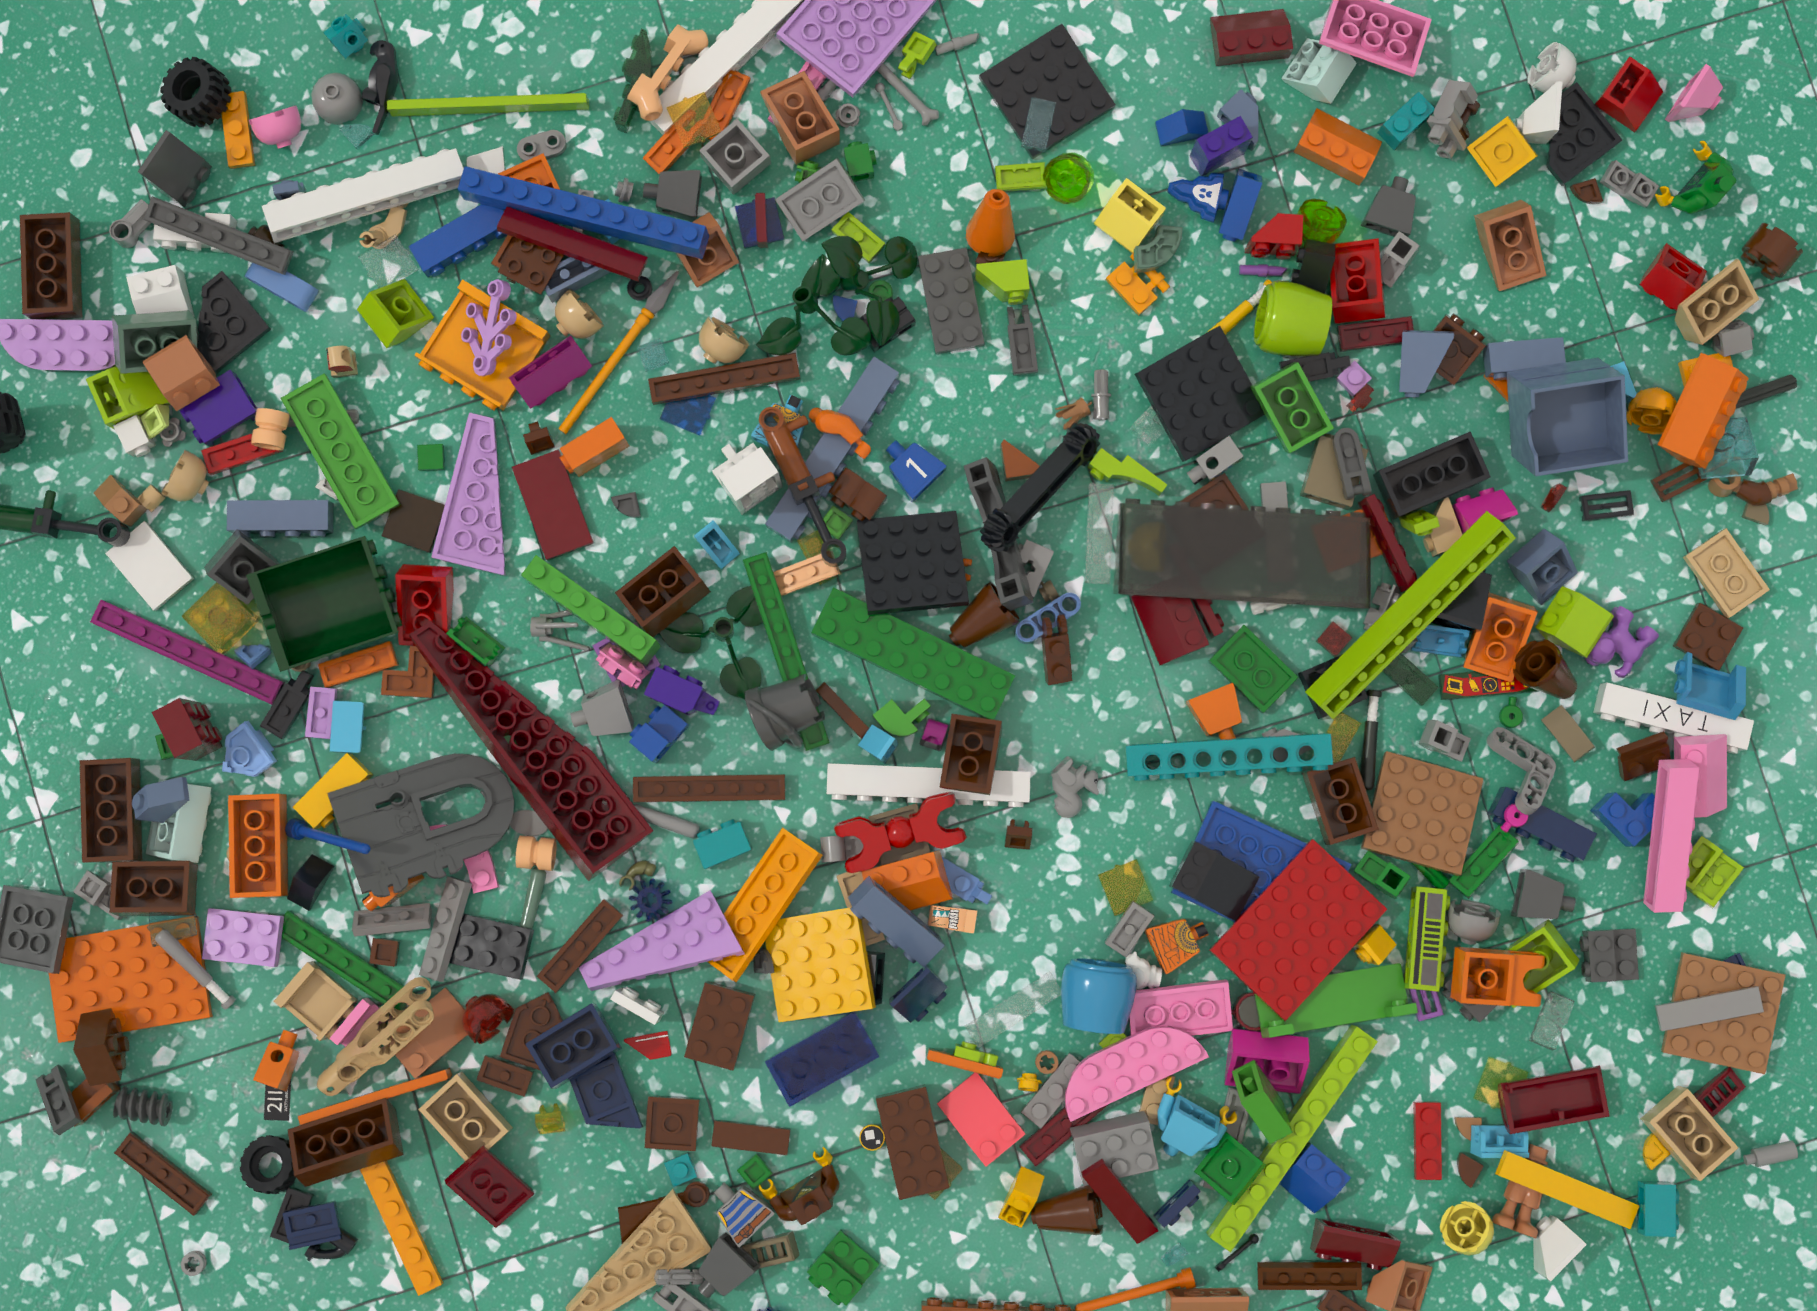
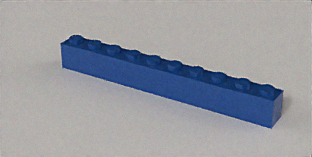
M464 166L457 189L462 198L467 201L503 210L506 207H510L547 221L703 259L709 240V233L704 225Z

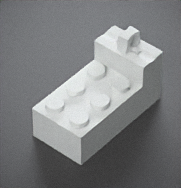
M754 443L737 454L730 444L726 445L721 450L728 460L712 470L714 476L741 515L783 487L779 472L761 447L757 449Z

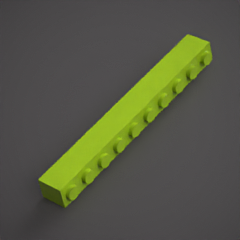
M1486 511L1305 693L1334 719L1516 537L1504 523Z
M1351 1024L1288 1114L1293 1133L1283 1139L1267 1144L1258 1157L1266 1166L1235 1205L1229 1201L1225 1204L1206 1232L1212 1240L1231 1253L1377 1044V1040Z

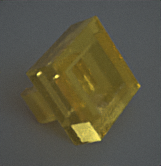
M555 1103L553 1112L546 1113L544 1105H541L539 1108L540 1114H535V1124L539 1134L565 1131V1121L558 1104Z

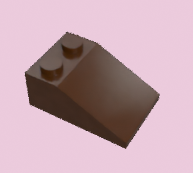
M951 714L940 788L985 795L991 794L1002 735V721Z

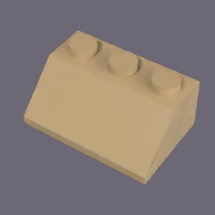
M1735 259L1678 305L1675 322L1685 340L1703 345L1759 300L1740 260Z

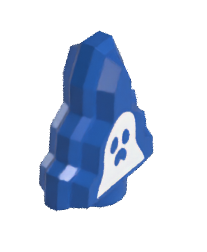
M1211 173L1208 177L1198 176L1193 181L1182 179L1170 182L1167 191L1177 201L1188 203L1190 210L1199 213L1201 219L1212 223L1215 221L1218 209L1225 210L1229 190L1223 189L1224 174Z

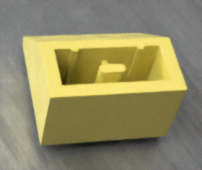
M1126 178L1110 198L1094 222V225L1133 254L1134 248L1143 242L1161 219L1166 208Z

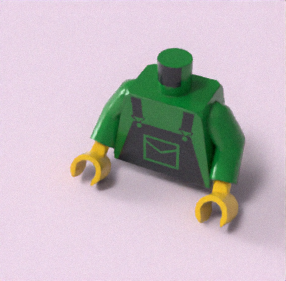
M1700 141L1703 149L1701 151L1693 149V152L1700 161L1707 160V162L1699 168L1675 197L1671 195L1668 187H1660L1662 195L1655 194L1658 204L1660 206L1671 204V207L1689 214L1715 207L1737 181L1733 176L1731 163L1718 153H1712L1705 141Z

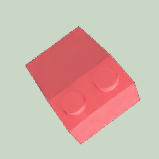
M974 1072L937 1103L986 1167L1025 1135L1022 1127L978 1073Z

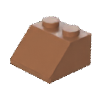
M710 212L692 222L706 226L709 233V240L703 259L676 253L696 287L701 286L739 263L721 227Z
M187 335L143 361L161 393L176 411L220 386L213 368Z

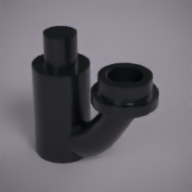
M340 1227L342 1238L329 1242L336 1248L321 1250L320 1244L311 1245L304 1256L307 1257L309 1262L313 1258H341L351 1252L358 1239Z

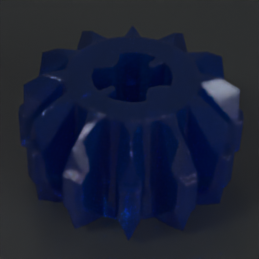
M655 878L650 879L649 887L645 880H641L640 884L643 890L637 886L632 888L638 896H629V900L637 901V904L632 905L630 909H641L636 915L637 918H641L646 912L647 922L651 921L652 913H654L657 920H660L661 914L659 910L668 914V908L663 905L672 904L673 902L671 899H664V896L669 895L671 890L661 891L665 885L664 882H660L655 887ZM650 893L655 894L653 897H657V903H653L649 907L647 906L648 902L645 903L644 899Z

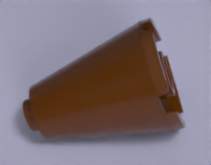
M990 581L952 624L949 637L957 647L962 645L965 648L1020 622V618L1015 610L1010 611L1001 604L997 587Z
M1546 639L1540 642L1534 640L1522 647L1515 657L1516 667L1515 669L1513 668V673L1521 684L1559 699H1567L1575 693L1577 681L1560 650L1554 643Z
M1083 1185L1035 1204V1209L1031 1210L1033 1225L1037 1224L1038 1229L1087 1235H1101L1103 1233V1225H1098V1219L1103 1217L1101 1200L1089 1185Z

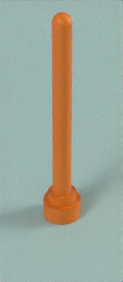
M1191 1267L1181 1269V1272L1176 1273L1177 1276L1079 1303L1075 1306V1311H1093L1179 1286L1181 1289L1186 1287V1290L1195 1288L1196 1284Z

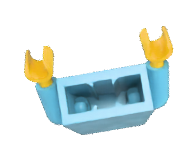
M1169 1076L1166 1079L1167 1093L1163 1094L1157 1111L1158 1127L1162 1130L1161 1140L1165 1142L1163 1146L1165 1153L1169 1156H1176L1181 1151L1188 1156H1193L1198 1151L1216 1147L1227 1130V1124H1232L1237 1120L1236 1112L1233 1111L1230 1117L1225 1118L1229 1107L1223 1106L1219 1112L1220 1117L1180 1095H1177L1176 1098L1173 1097L1176 1092L1180 1091L1182 1084L1179 1079L1176 1088L1169 1087L1172 1078Z

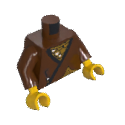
M822 1147L824 1150L822 1157L815 1151L813 1152V1158L823 1168L781 1192L780 1195H777V1188L771 1179H768L771 1185L768 1189L764 1190L759 1185V1190L763 1197L770 1200L769 1203L780 1219L784 1221L797 1220L800 1225H804L833 1207V1199L839 1190L840 1183L833 1165H830L833 1159L832 1155L825 1147Z

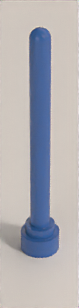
M297 818L289 820L285 827L286 835L296 840L307 837L363 854H368L371 850L370 846L366 843L310 828L304 820Z

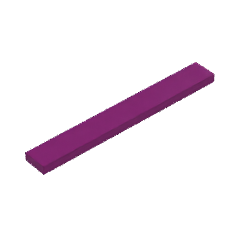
M100 600L90 623L273 705L285 683L256 669L252 670L249 666L104 600Z

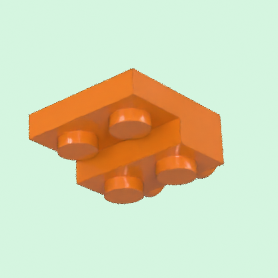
M544 153L498 173V175L560 190Z

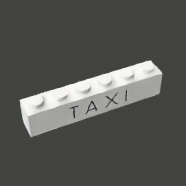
M1602 683L1599 686L1593 713L1601 715V720L1615 722L1618 719L1625 721L1624 725L1631 728L1640 729V725L1649 727V732L1654 734L1663 731L1674 734L1673 738L1726 734L1728 753L1738 754V751L1748 749L1754 720L1739 716L1736 720L1728 719L1676 704L1677 700L1611 683Z

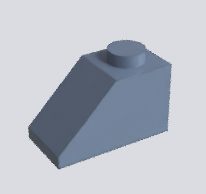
M1240 89L1220 108L1217 117L1226 124L1241 116L1253 137L1248 146L1252 151L1258 142V105L1256 104V99L1249 92L1245 93Z
M179 777L145 785L132 799L135 819L164 823L189 801L187 778Z

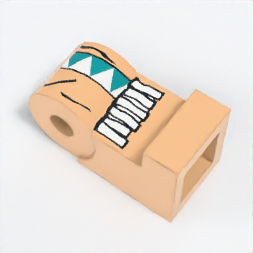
M930 905L928 925L974 934L977 910Z

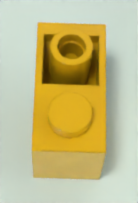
M1375 924L1354 945L1357 948L1354 953L1363 963L1379 965L1397 944L1381 925Z
M1021 1166L1011 1184L998 1218L1022 1228L1038 1199L1045 1176Z

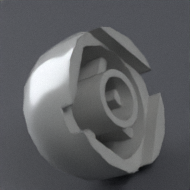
M336 72L326 74L319 78L313 86L311 93L313 107L326 122L341 125L348 120H354L360 113L363 105L361 90L356 82L345 74Z
M1455 900L1450 902L1447 920L1451 931L1461 938V942L1475 945L1476 941H1485L1495 933L1499 925L1501 913L1497 909L1493 913L1489 911V905L1477 901L1461 900V904L1455 905Z

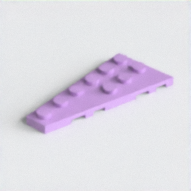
M469 413L431 558L506 576L495 420L490 417Z
M710 890L578 968L588 988L594 991L619 985L623 981L640 980L648 975L657 973L661 975L698 966L699 963L711 960L715 962L723 960V957L745 955Z

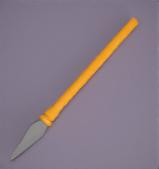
M678 271L647 298L645 308L641 309L642 314L638 315L634 325L558 428L564 434L568 433L642 329L654 318V314L663 309L679 274Z

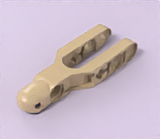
M422 977L412 979L364 1022L355 1038L337 1054L336 1061L318 1077L317 1088L319 1091L327 1096L337 1095L348 1084L359 1079L371 1067L385 1064L433 1021V1007L430 1002L426 1001L431 995V985L427 979ZM419 986L427 989L423 994L412 992L414 988ZM398 1003H406L408 1005L405 1010L394 1008ZM425 1009L429 1013L425 1017H417L415 1012ZM400 1026H408L411 1028L407 1033H399L396 1031L397 1028ZM328 1087H333L334 1090H333V1091H328L327 1088H328Z

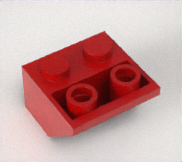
M1629 57L1620 66L1594 105L1635 133L1662 95L1663 90L1651 70L1632 57Z
M1278 213L1251 237L1245 248V253L1251 254V257L1255 258L1276 255L1277 259H1290L1302 245L1303 215Z

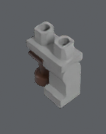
M1449 80L1434 109V116H1429L1427 120L1431 128L1427 137L1431 143L1439 145L1436 151L1439 157L1451 159L1456 150L1464 151L1467 146L1465 141L1470 135L1466 127L1469 117L1476 115L1480 108V104L1476 101L1478 95L1470 82Z

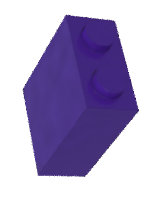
M1239 116L1196 139L1190 153V158L1200 176H1204L1245 154L1253 137L1242 117Z

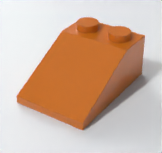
M1489 592L1482 630L1471 635L1463 667L1512 683L1514 678L1513 668L1515 669L1516 667L1514 660L1521 648L1527 643L1538 613L1535 607Z

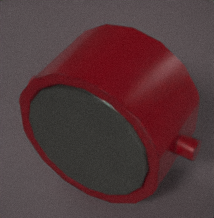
M1253 992L1243 993L1235 1001L1231 1014L1234 1015L1237 1023L1245 1029L1261 1030L1255 995Z

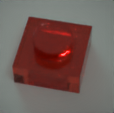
M1366 384L1346 406L1352 412L1358 408L1363 410L1371 402L1372 398L1369 395L1374 389Z

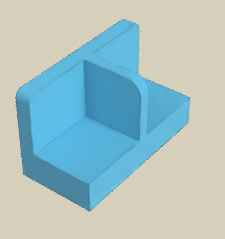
M333 701L330 737L331 752H361L362 732L366 730V726H363V702Z

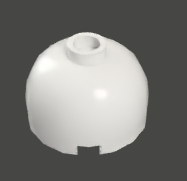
M1553 42L1539 54L1537 58L1541 61L1537 68L1534 65L1531 66L1527 77L1528 83L1543 93L1557 81H1562L1563 90L1565 87H1570L1575 81L1576 58L1563 44Z

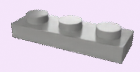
M430 903L378 908L373 911H354L352 931L355 937L428 929L431 926L432 908Z
M1070 1053L1065 1056L1056 1071L1048 1077L1021 1110V1113L1040 1129L1065 1100V1091L1072 1072L1080 1063Z

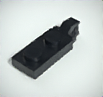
M1325 352L1318 356H1306L1279 362L1280 369L1293 362H1299L1309 382L1334 377V375L1338 374L1337 368L1351 366L1349 356L1336 358L1335 352Z
M302 670L296 680L291 678L288 683H285L260 727L280 739H284L309 698L310 689L308 687L314 676Z

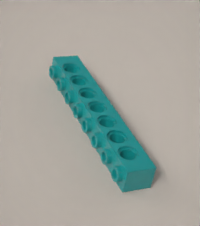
M1331 733L1126 746L1128 776H1134V781L1149 780V775H1159V779L1175 778L1174 774L1184 773L1185 778L1200 777V772H1210V776H1224L1225 771L1235 770L1236 775L1251 774V769H1261V773H1276V768L1287 767V772L1302 771V766H1312L1313 770H1328V765H1333ZM1310 746L1314 750L1313 757L1309 760L1302 759L1299 756L1301 747ZM1278 747H1283L1287 750L1288 757L1284 761H1277L1273 756V751ZM1251 749L1261 751L1262 760L1260 762L1253 763L1248 759V752ZM1226 750L1235 752L1237 756L1236 762L1233 764L1225 763L1222 759L1223 752ZM1207 752L1211 756L1210 764L1206 766L1200 765L1197 761L1198 753ZM1173 754H1182L1186 760L1185 765L1182 767L1174 766L1171 760ZM1149 755L1158 756L1160 759L1158 768L1153 769L1147 765L1146 759Z

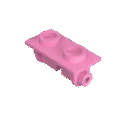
M608 643L601 649L600 654L596 658V661L599 662L598 665L612 675L615 674L617 669L621 670L617 679L631 689L633 687L638 689L643 682L642 680L650 673L641 662L631 659L624 654L620 647Z

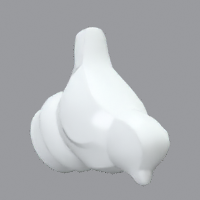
M1136 951L1126 957V965L1132 968L1137 978L1136 990H1142L1146 986L1149 988H1158L1160 986L1162 968L1150 965L1146 959L1140 958Z

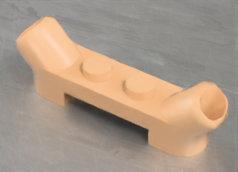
M677 24L668 36L663 49L669 54L652 78L647 77L643 73L638 78L627 99L638 105L642 119L653 121L660 117L663 109L658 91L667 88L672 79L670 74L673 71L677 73L684 62L683 56L699 54L708 46L707 34L702 29L688 31Z

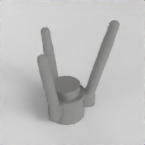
M569 611L540 614V617L531 618V636L539 637V641H548L584 651L590 650L588 646L549 636V634H553L554 628L578 627L576 622H553V618L572 615Z

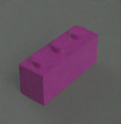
M570 335L514 373L509 379L531 409L534 406L543 404L547 397L553 393L565 389L567 384L575 378L584 376L592 365Z

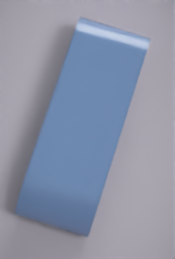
M255 263L250 265L244 275L253 283L304 312L309 310L319 293L318 289L289 272L283 275Z
M1065 593L1028 616L1017 625L1015 629L1016 639L1020 643L1029 644L1043 635L1041 614L1044 612H1050L1054 616L1052 629L1057 627L1058 615H1064L1066 620L1073 617L1081 607L1079 597L1074 593ZM1064 599H1071L1075 602V609L1073 611L1064 610L1062 607ZM1028 625L1033 629V636L1031 638H1024L1020 635V628L1022 626Z

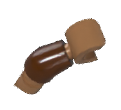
M1732 466L1725 475L1730 484L1722 483L1719 478H1712L1708 482V489L1715 496L1727 497L1732 492H1736V497L1752 506L1769 504L1772 499L1777 498V495L1781 497L1798 489L1797 480L1793 473L1777 478L1773 482H1755L1747 479L1740 481L1739 472Z

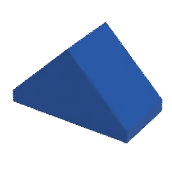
M1182 109L1155 122L1160 146L1198 139L1208 133L1204 111Z

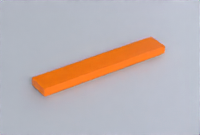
M446 1068L298 1116L300 1125L383 1098L395 1097L451 1078L452 1073L450 1068Z

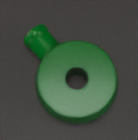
M1509 697L1508 705L1504 706L1499 712V720L1503 726L1515 728L1522 722L1523 713L1516 706L1517 697Z

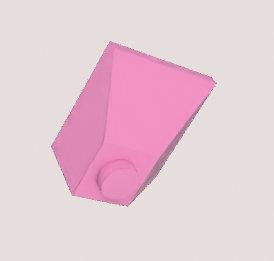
M1705 64L1689 80L1667 114L1666 121L1671 122L1700 116L1708 109L1714 110L1721 100V97L1718 95L1723 86L1709 65Z

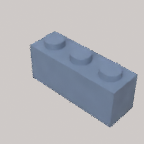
M569 257L560 262L544 290L553 303L559 300L568 289L576 291L607 275L610 271Z
M1563 337L1488 343L1483 349L1485 378L1493 377L1495 381L1506 380L1507 371L1566 362Z

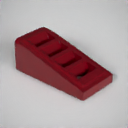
M1727 1067L1693 1095L1707 1112L1714 1117L1746 1086L1731 1067ZM1727 1076L1735 1084V1087L1733 1089L1725 1080ZM1720 1083L1727 1090V1094L1724 1095V1093L1718 1087ZM1714 1090L1718 1094V1096L1720 1097L1718 1101L1712 1095L1711 1091ZM1707 1096L1713 1105L1709 1106L1704 1098Z

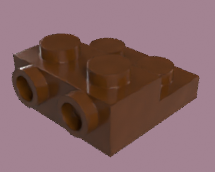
M1454 313L1451 317L1445 314L1433 330L1454 332V339L1436 371L1453 385L1456 384L1486 346V343L1483 342L1485 337L1474 328L1470 332L1463 327L1465 321Z

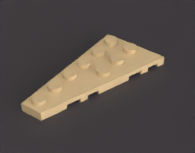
M674 1189L667 1194L566 1305V1311H613L655 1286L654 1275L656 1270L667 1269V1272H669V1269H683L710 1252L712 1249L710 1243Z

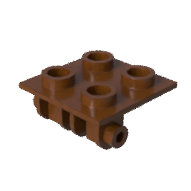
M517 238L499 268L498 273L506 276V279L511 283L515 284L517 282L542 295L564 255Z

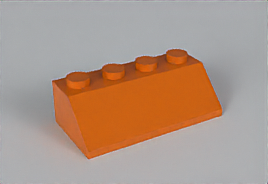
M1700 353L1657 445L1680 462L1706 469L1714 456V450L1719 440L1725 433V427L1730 417L1735 412L1736 404L1746 389L1749 378L1737 368Z

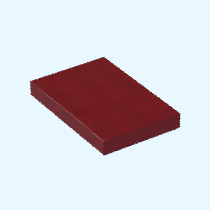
M484 1145L445 1179V1183L495 1228L534 1195L533 1189Z

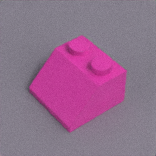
M1494 487L1480 491L1479 497L1471 499L1470 495L1457 498L1455 499L1456 504L1452 505L1462 534L1486 511L1501 522L1518 515L1517 509L1504 490L1495 491Z

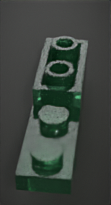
M642 28L639 36H634L631 44L632 54L630 58L625 59L622 67L626 82L631 84H626L622 98H624L622 107H617L613 118L616 121L617 129L624 133L628 132L635 112H639L638 105L627 99L632 87L642 73L649 78L653 76L652 50L647 32Z

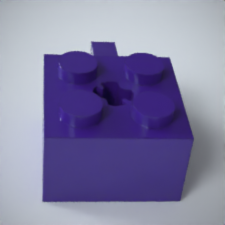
M664 665L663 669L655 668L644 692L645 696L686 715L694 714L697 711L715 715L720 701L706 693L701 681L688 675L686 679L679 677L680 672Z

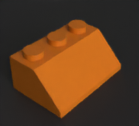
M1316 108L1294 153L1360 186L1379 151L1382 141Z
M940 850L861 871L864 880L870 876L909 910L953 899Z

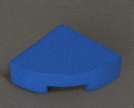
M833 295V307L842 322L848 317H854L858 301Z

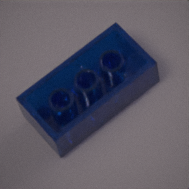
M854 1011L767 1058L765 1063L788 1106L791 1107L880 1057V1054L857 1012Z

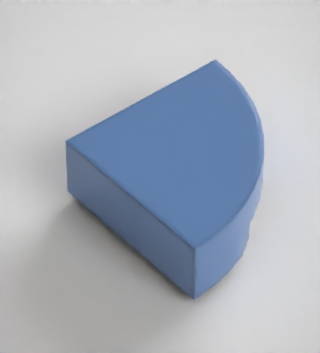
M262 644L242 645L234 650L235 655L252 670L271 654L270 649Z

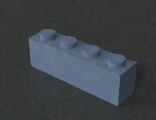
M227 500V531L234 533L238 529L248 538H250V534H260V537L274 538L275 533H285V537L298 538L300 533H310V537H326V533H333L334 503L329 500Z
M870 876L848 897L852 905L850 910L859 919L863 917L869 921L868 925L877 934L881 932L885 934L888 943L895 949L900 947L904 950L903 954L913 964L917 961L925 967L945 946L940 936Z

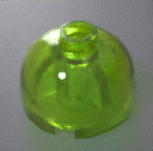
M1062 153L1051 159L1043 173V181H1046L1047 193L1055 201L1062 204L1075 203L1085 198L1092 189L1095 180L1094 170L1090 162L1077 153Z
M1305 200L1297 214L1303 215L1302 240L1305 242L1306 239L1333 244L1344 231L1347 223L1345 214L1337 206L1334 209L1326 206L1328 202L1325 200Z

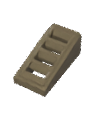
M793 1231L741 1246L752 1257L751 1249H756L758 1263L761 1265L760 1268L794 1261L799 1256ZM783 1242H784V1244H785L787 1254L785 1253V1249H784V1246H783ZM773 1244H776L779 1256L775 1257L774 1249L772 1246ZM764 1246H765V1248H766V1252H767V1255H768V1259H766V1260H765L764 1253H763V1249H762V1247H764Z

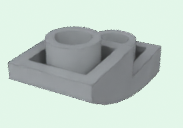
M1617 160L1611 161L1600 180L1601 184L1613 192L1642 207L1649 205L1659 187L1642 173L1635 174Z

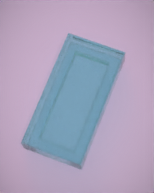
M1031 98L1021 144L1022 148L1041 152L1046 151L1056 102Z

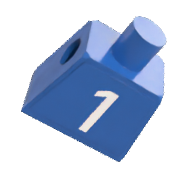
M895 440L886 449L895 460L889 466V470L911 502L916 500L946 471L947 466L915 442L905 449Z

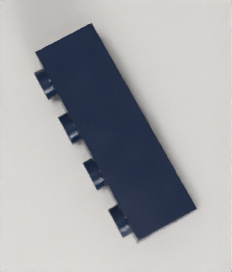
M1500 787L1487 815L1493 817L1492 822L1500 826L1506 822L1504 811L1509 805L1515 803L1518 792L1508 787ZM1543 805L1533 814L1528 815V820L1523 826L1512 827L1516 829L1514 833L1525 839L1532 837L1538 841L1537 845L1548 851H1551L1553 848L1561 853V858L1572 863L1575 860L1584 861L1597 833Z

